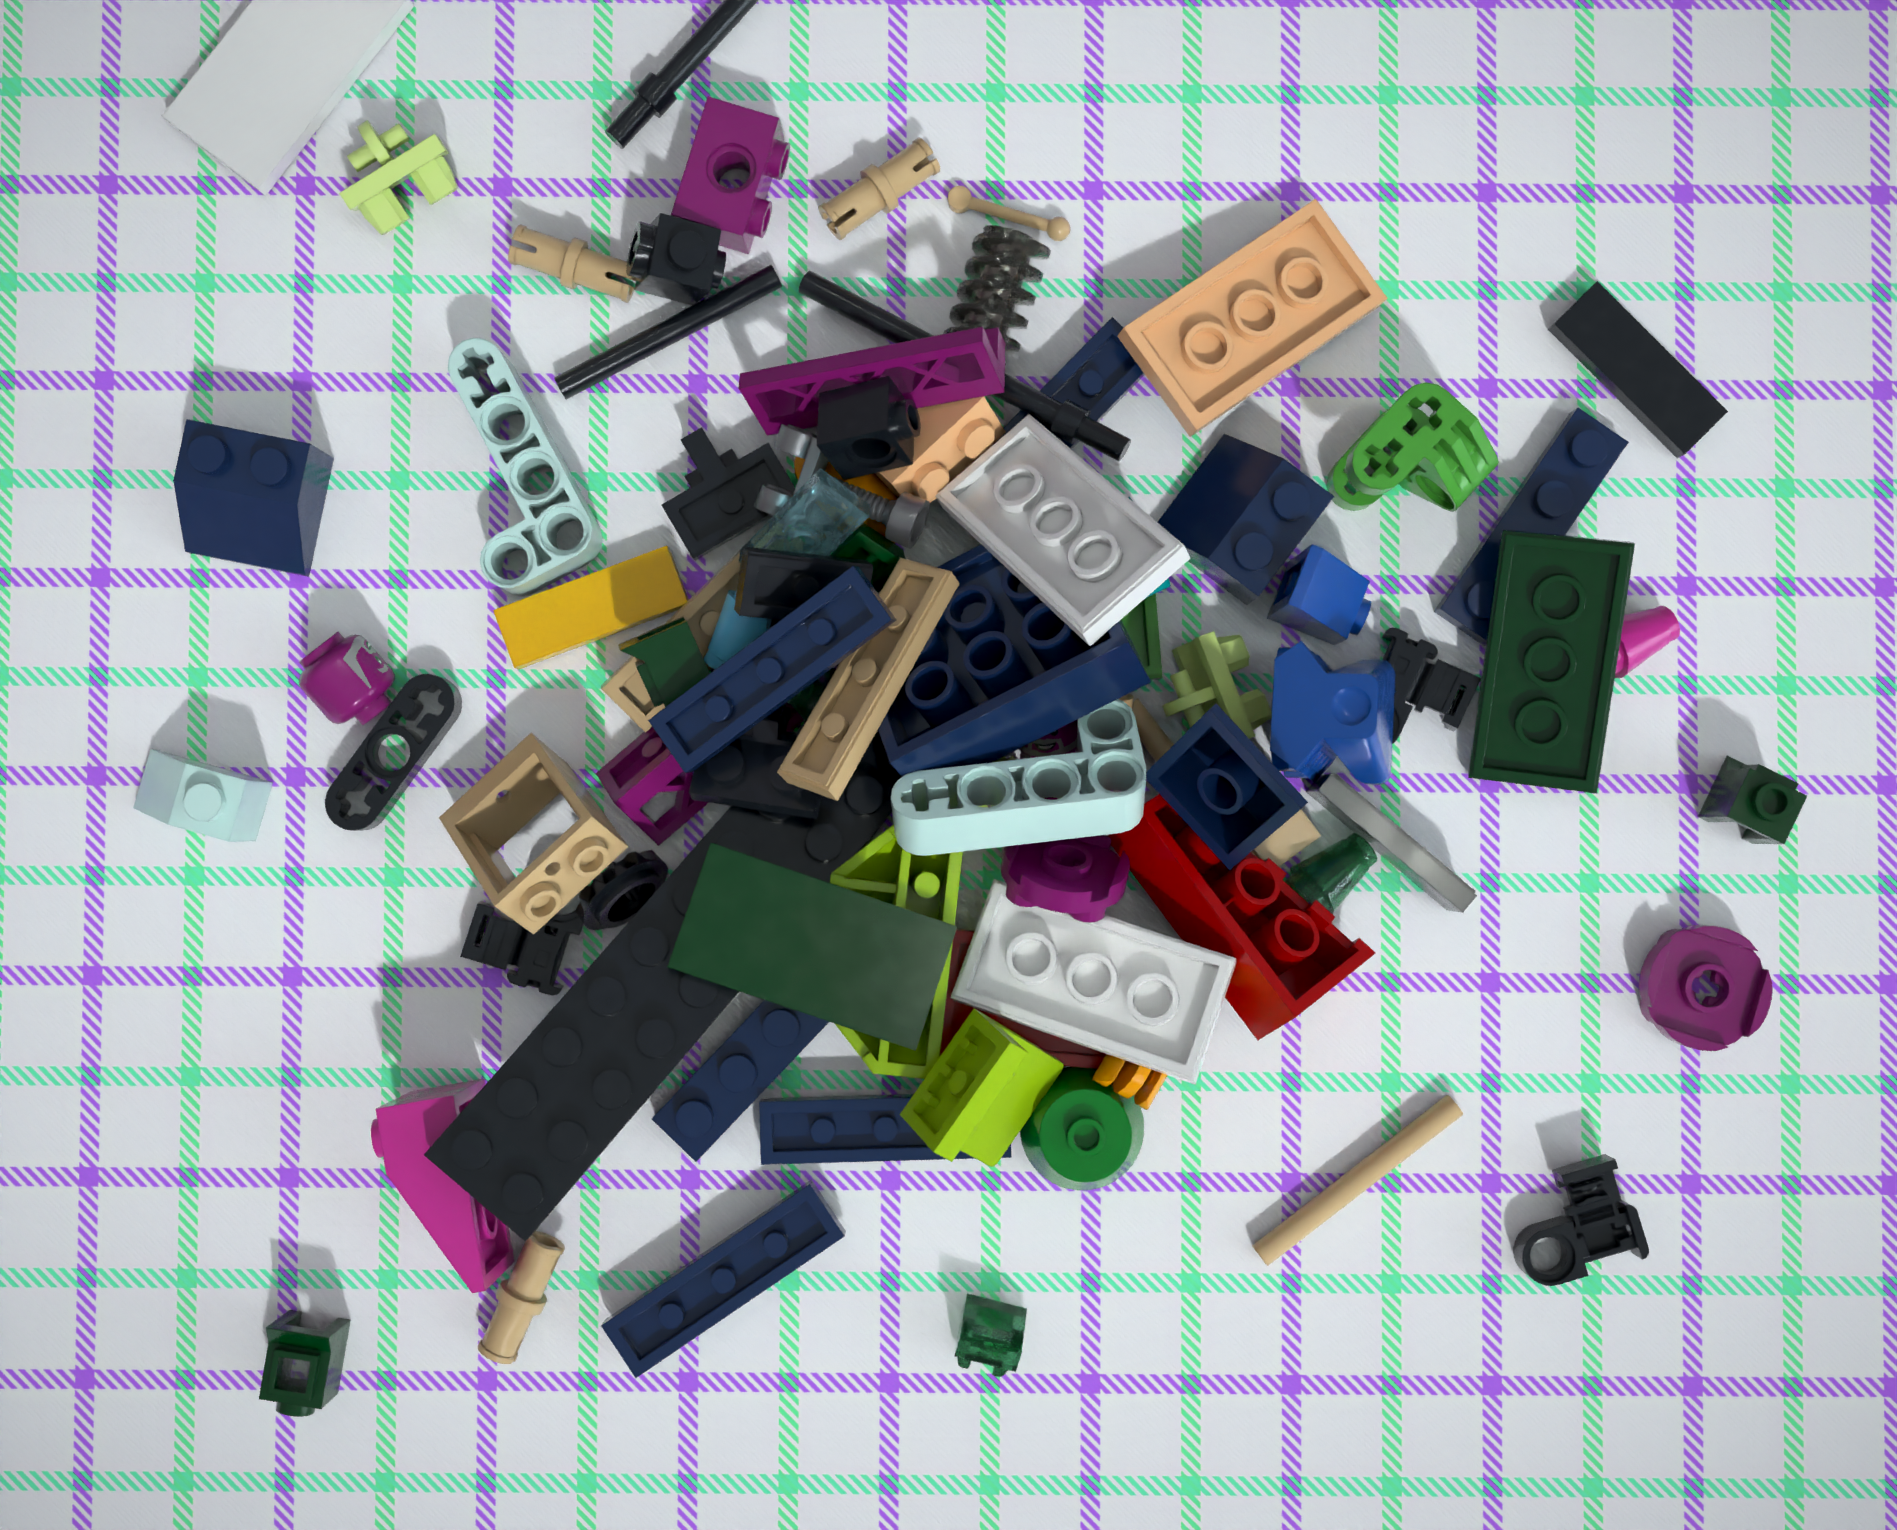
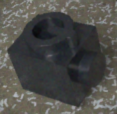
M660 213L651 224L639 221L630 243L626 268L628 276L637 278L635 290L689 305L699 302L711 291V287L716 289L719 287L724 274L726 252L718 250L721 229Z

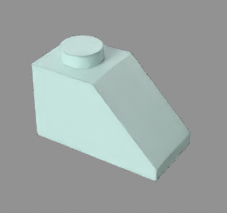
M150 749L133 808L167 825L224 841H256L273 782L160 750Z

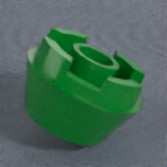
M1081 1067L1063 1068L1060 1075L1020 1130L1022 1146L1032 1166L1045 1179L1063 1188L1084 1191L1111 1184L1124 1175L1133 1165L1143 1143L1144 1118L1141 1107L1135 1104L1134 1095L1129 1099L1124 1098L1113 1091V1083L1108 1086H1102L1092 1080L1097 1069Z

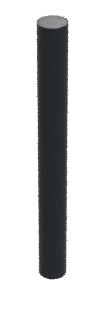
M769 265L554 377L567 400L781 288L782 284L773 266Z

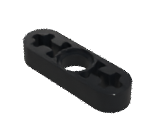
M421 674L411 678L403 686L327 791L325 808L327 815L335 825L345 830L363 831L375 828L382 823L461 713V694L451 681L432 674ZM438 688L442 691L438 696V702L444 706L440 715L427 713L416 726L427 731V735L423 740L414 730L398 725L401 716L405 720L415 721L422 712L424 705L417 699L422 691L434 693ZM399 735L407 741L410 748V757L401 769L391 771L380 762L378 751L381 743L387 737ZM365 766L374 776L391 782L387 790L383 785H373L364 799L366 805L370 807L367 815L355 813L349 816L347 814L351 808V803L345 798L347 792H362L373 779L361 773Z

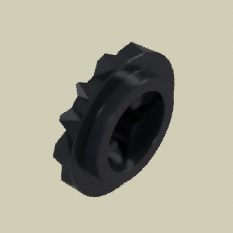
M653 850L641 853L636 851L628 853L621 861L617 863L612 862L605 871L593 879V883L581 891L578 896L580 902L575 910L576 914L586 928L591 930L615 928L629 922L664 883L668 875V866Z

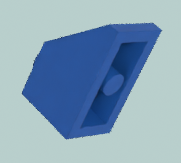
M1311 544L1288 562L1267 619L1336 645L1347 640L1349 633L1357 636L1361 631L1371 608V601L1364 599L1370 581L1325 549Z

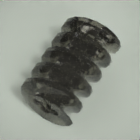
M988 225L983 228V233L978 234L973 239L972 250L976 256L966 261L964 273L969 280L961 282L957 289V297L962 303L953 306L950 311L949 319L955 327L944 330L943 334L983 327L984 330L999 327L1005 342V352H1019L1021 343L1009 336L1007 331L1008 329H1027L1029 320L1014 311L1016 305L1034 306L1036 296L1022 288L1023 282H1042L1044 273L1029 264L1030 259H1049L1051 250L1046 245L1021 231Z

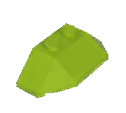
M893 824L831 873L830 883L955 926L963 852L929 856L911 854L898 844ZM952 945L916 1051L835 1024L873 1074L925 1079L939 1059Z

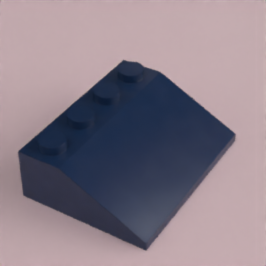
M980 544L937 567L952 571L960 584L878 731L889 762L902 777L908 773L921 770L991 763L1151 683V680L1122 620L1117 622L1094 644L1089 646Z

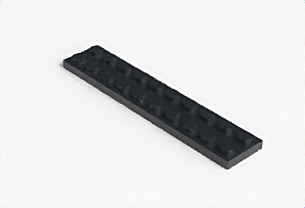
M804 724L798 729V731L796 732V736L799 735ZM877 730L839 800L836 801L822 796L817 819L731 806L434 1142L424 1156L526 1242L740 992L667 967L710 843L830 883L831 873L860 851L892 814V788L902 776L889 762L879 731Z

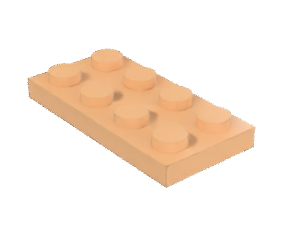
M1314 199L1123 327L1117 337L1186 433L1191 437L1377 309L1388 298L1322 206Z

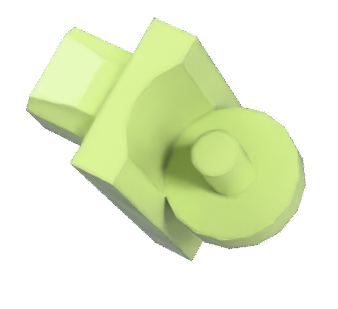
M367 120L357 126L366 144L347 155L357 172L377 160L382 167L339 194L350 210H360L365 219L381 235H385L410 219L407 211L392 189L412 177L429 204L433 205L456 191L458 185L449 164L444 158L449 152L436 134L431 135L394 158L391 151L410 140L402 126L398 123L379 135Z
M1213 631L1172 650L1180 671L1170 676L1178 699L1162 705L1166 717L1184 711L1191 728L1211 707L1217 704L1249 739L1255 737L1253 730L1272 718V712L1265 694L1259 689H1255L1239 695L1232 678V672L1249 666L1250 656L1242 636L1216 637Z

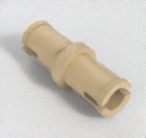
M918 137L912 141L911 145L878 168L873 164L869 165L860 172L861 179L827 203L824 202L818 206L822 219L825 220L829 217L831 220L826 225L838 240L844 239L849 232L881 210L886 214L899 206L898 199L930 176L939 173L940 165L937 158H933L931 161L927 158L933 154L929 145L922 138Z
M521 224L516 228L512 239L535 247L537 251L532 253L510 245L508 254L510 264L521 265L560 278L561 286L575 289L577 285H581L619 298L626 303L632 298L635 287L611 279V276L615 274L636 281L637 278L628 276L626 273L627 261L588 249L587 241L573 238L571 242H567L528 229L527 226Z
M535 1231L525 1242L510 1278L500 1283L495 1294L499 1303L483 1339L478 1344V1351L487 1359L501 1364H512V1362L516 1361L518 1350L533 1316L540 1315L545 1307L547 1298L544 1291L560 1255L565 1250L564 1244L557 1238Z

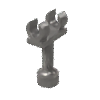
M781 425L774 447L803 458L805 462L794 493L772 484L767 486L761 484L754 503L755 508L783 518L793 524L807 523L815 499L819 496L820 499L830 501L833 504L836 503L837 506L847 508L850 511L853 510L855 513L859 512L860 515H864L867 518L870 517L872 520L876 519L879 523L882 521V524L886 527L885 538L909 549L916 544L928 517L929 501L907 492H903L897 500L889 501L888 498H883V496H878L875 493L872 494L870 491L866 492L863 488L855 487L853 484L849 485L848 482H844L841 479L838 480L836 477L832 478L831 475H826L825 470L829 461L816 446L817 435L793 425Z

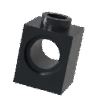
M890 376L819 393L816 446L843 480L913 465L914 437H918L921 431L919 413L913 400L904 398Z

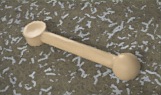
M955 186L948 193L949 208L955 213H965L969 209L1045 231L1054 241H1062L1070 233V224L1063 217H1054L1049 220L972 197L969 189L964 186Z

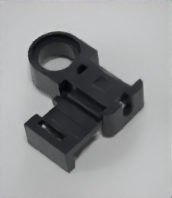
M1389 628L1382 636V638L1390 641L1382 660L1388 661L1395 670L1392 744L1399 738L1413 708L1412 705L1415 706L1414 711L1422 713L1424 707L1444 715L1441 723L1446 724V729L1454 732L1458 729L1481 678L1437 659L1435 665L1425 661V658L1433 660L1438 654L1434 644L1423 639L1419 640V642L1408 638L1407 632L1398 628Z
M478 902L460 957L503 970L507 969L508 964L519 967L518 971L510 969L507 972V979L510 983L521 987L532 986L538 988L539 992L551 996L559 994L564 985L555 983L570 934L580 935L584 926L576 912L573 911L568 914L557 913L533 935L517 922L493 915L495 907L490 906V903Z
M1603 1154L1552 1170L1556 1186L1559 1188L1565 1186L1570 1205L1563 1207L1565 1215L1572 1216L1574 1221L1572 1222L1561 1215L1531 1224L1518 1234L1513 1247L1514 1259L1518 1267L1537 1283L1555 1286L1589 1276L1585 1263L1631 1250L1632 1254L1642 1260L1648 1256L1649 1247L1638 1211L1634 1206L1621 1200L1613 1173L1614 1169H1618L1616 1159ZM1626 1225H1629L1630 1231H1627ZM1542 1238H1555L1561 1247V1258L1558 1264L1546 1271L1536 1270L1530 1260V1251L1533 1245Z

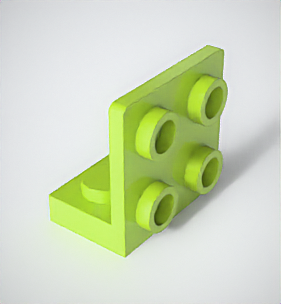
M974 1008L899 1115L926 1145L941 1157L952 1162L959 1151H962L993 1167L999 1162L1041 1099L1060 1075L1064 1065L1055 1056Z

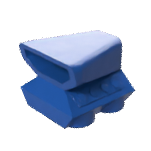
M1302 641L1293 647H1280L1274 659L1270 739L1272 764L1279 771H1283L1286 778H1308L1316 783L1333 763L1336 756H1338L1351 774L1361 783L1380 785L1387 782L1391 775L1395 695V670L1393 666L1386 660H1362L1332 670L1319 655L1311 651Z

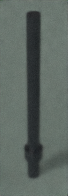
M724 0L656 75L649 72L633 90L636 97L605 130L606 135L618 147L623 149L654 115L660 118L677 100L674 94L676 90L759 0Z
M808 271L801 280L799 293L893 343L934 336L812 271ZM1006 373L1004 393L993 394L995 397L1051 426L1050 432L1071 444L1079 440L1118 462L1122 460L1130 446V438L1090 418V410L1069 399L1061 403Z

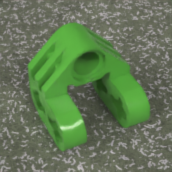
M1425 382L1416 384L1405 391L1389 409L1383 412L1334 464L1328 474L1326 486L1328 492L1334 496L1333 502L1344 510L1358 511L1366 509L1384 493H1387L1399 484L1403 489L1445 510L1453 512L1463 504L1496 468L1499 461L1478 418L1446 389L1437 384ZM1424 403L1433 410L1430 417L1418 409ZM1404 426L1408 427V429L1410 430L1409 433H1407L1403 429ZM1386 445L1393 450L1389 455L1383 450ZM1368 465L1374 470L1370 476L1364 470ZM1350 481L1354 488L1359 491L1352 495L1347 492L1344 486Z

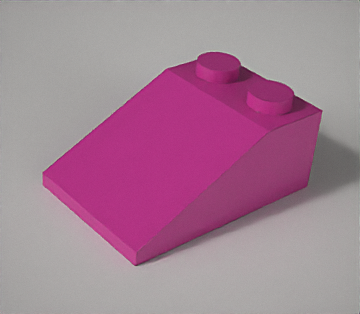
M485 1078L411 1091L376 1108L377 1119H374L371 1125L373 1149L378 1158H384L386 1175L472 1293L486 1291L515 1262L509 1227L425 1157L424 1154L486 1085Z

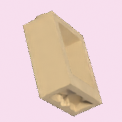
M532 733L523 739L439 817L494 907L533 935L628 848V845L568 763ZM508 790L503 797L496 798L499 792ZM561 793L579 819L515 877L498 850Z

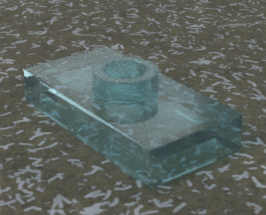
M820 468L744 547L830 556L869 518L870 504ZM743 547L740 549L739 563H741Z

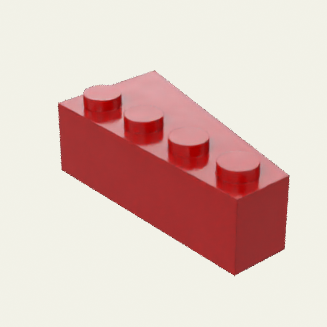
M1160 794L1144 804L1143 817L1138 825L1129 831L1108 835L1111 838V846L1120 857L1123 850L1125 851L1130 860L1129 870L1182 941L1236 958L1237 963L1225 998L1257 1041L1296 1018L1376 954L1360 938L1352 942L1332 924L1335 916L1317 900L1309 904L1286 884L1283 878L1287 873L1269 857L1266 860H1262L1250 852L1229 870Z

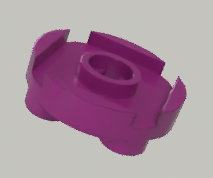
M1107 835L1004 847L1001 875L1007 883L1005 895L1013 904L1021 907L1038 906L1050 911L1068 913L1078 921L1091 923L1102 920L1105 916L1106 908L1116 904L1123 897L1130 869V860L1124 850L1121 857L1110 850L1111 838Z
M1692 925L1682 929H1672L1660 936L1657 944L1652 947L1644 960L1639 978V993L1641 996L1639 1007L1645 1019L1653 1023L1660 1033L1669 1040L1702 1051L1722 1050L1728 1048L1725 1045L1735 1043L1742 1036L1749 1037L1764 1022L1770 1009L1773 993L1769 970L1763 969L1760 958L1754 952L1758 950L1750 940L1733 930L1709 925ZM1705 970L1711 971L1710 982L1718 985L1719 989L1716 997L1705 996L1701 1005L1695 1000L1696 992L1692 990V982L1694 978H1700Z

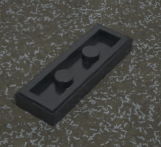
M1598 281L1548 329L1676 458L1685 455L1728 412Z

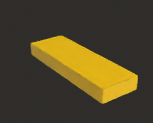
M666 545L494 609L493 612L514 668L522 669L678 611L689 599L670 548Z

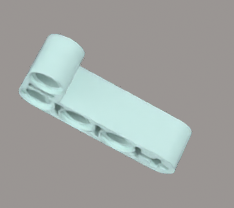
M471 338L462 341L454 347L449 356L448 371L450 378L525 517V520L496 534L486 542L481 551L480 565L483 574L491 583L513 595H529L592 562L602 549V532L515 367L493 343L485 339ZM484 363L489 365L486 369L493 386L500 392L499 394L492 396L477 381L480 378V373L477 369L480 365ZM514 414L524 415L525 426L521 434L511 440H501L499 431L503 420ZM544 467L552 468L554 482L551 488L543 494L530 495L528 480L532 473ZM571 521L581 522L584 531L580 543L572 549L560 550L556 542L560 527ZM516 550H525L528 557V566L525 572L518 578L506 579L502 571L503 561L506 556Z
M1117 699L1079 718L1077 753L921 770L904 775L897 780L891 792L894 833L898 844L911 854L929 856L1117 834L1131 830L1139 824L1143 817L1146 787V765L1136 718L1131 707L1124 701ZM1110 790H1120L1123 792H1111ZM1055 797V798H1058V799H1056V800H1047V799H1044V798ZM982 805H994L992 807H979Z

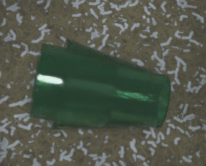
M1352 833L1346 839H1342L1290 868L1291 876L1284 882L1309 904L1317 900L1333 914L1368 872L1369 868L1377 862V855L1362 836Z

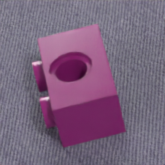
M708 96L671 216L721 229L719 246L749 254L754 237L763 238L769 225L772 202L766 200L772 178L782 179L789 159L790 143L784 142L780 119ZM731 169H743L750 173L748 180L740 187L726 188L719 184L721 177Z

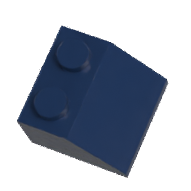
M186 419L173 480L185 552L309 577L334 458L310 443Z
M1223 434L1157 523L1185 545L1191 558L1188 562L1245 605H1248L1264 591L1334 496L1284 458Z
M1217 704L1211 707L1146 772V780L1229 870L1308 803Z

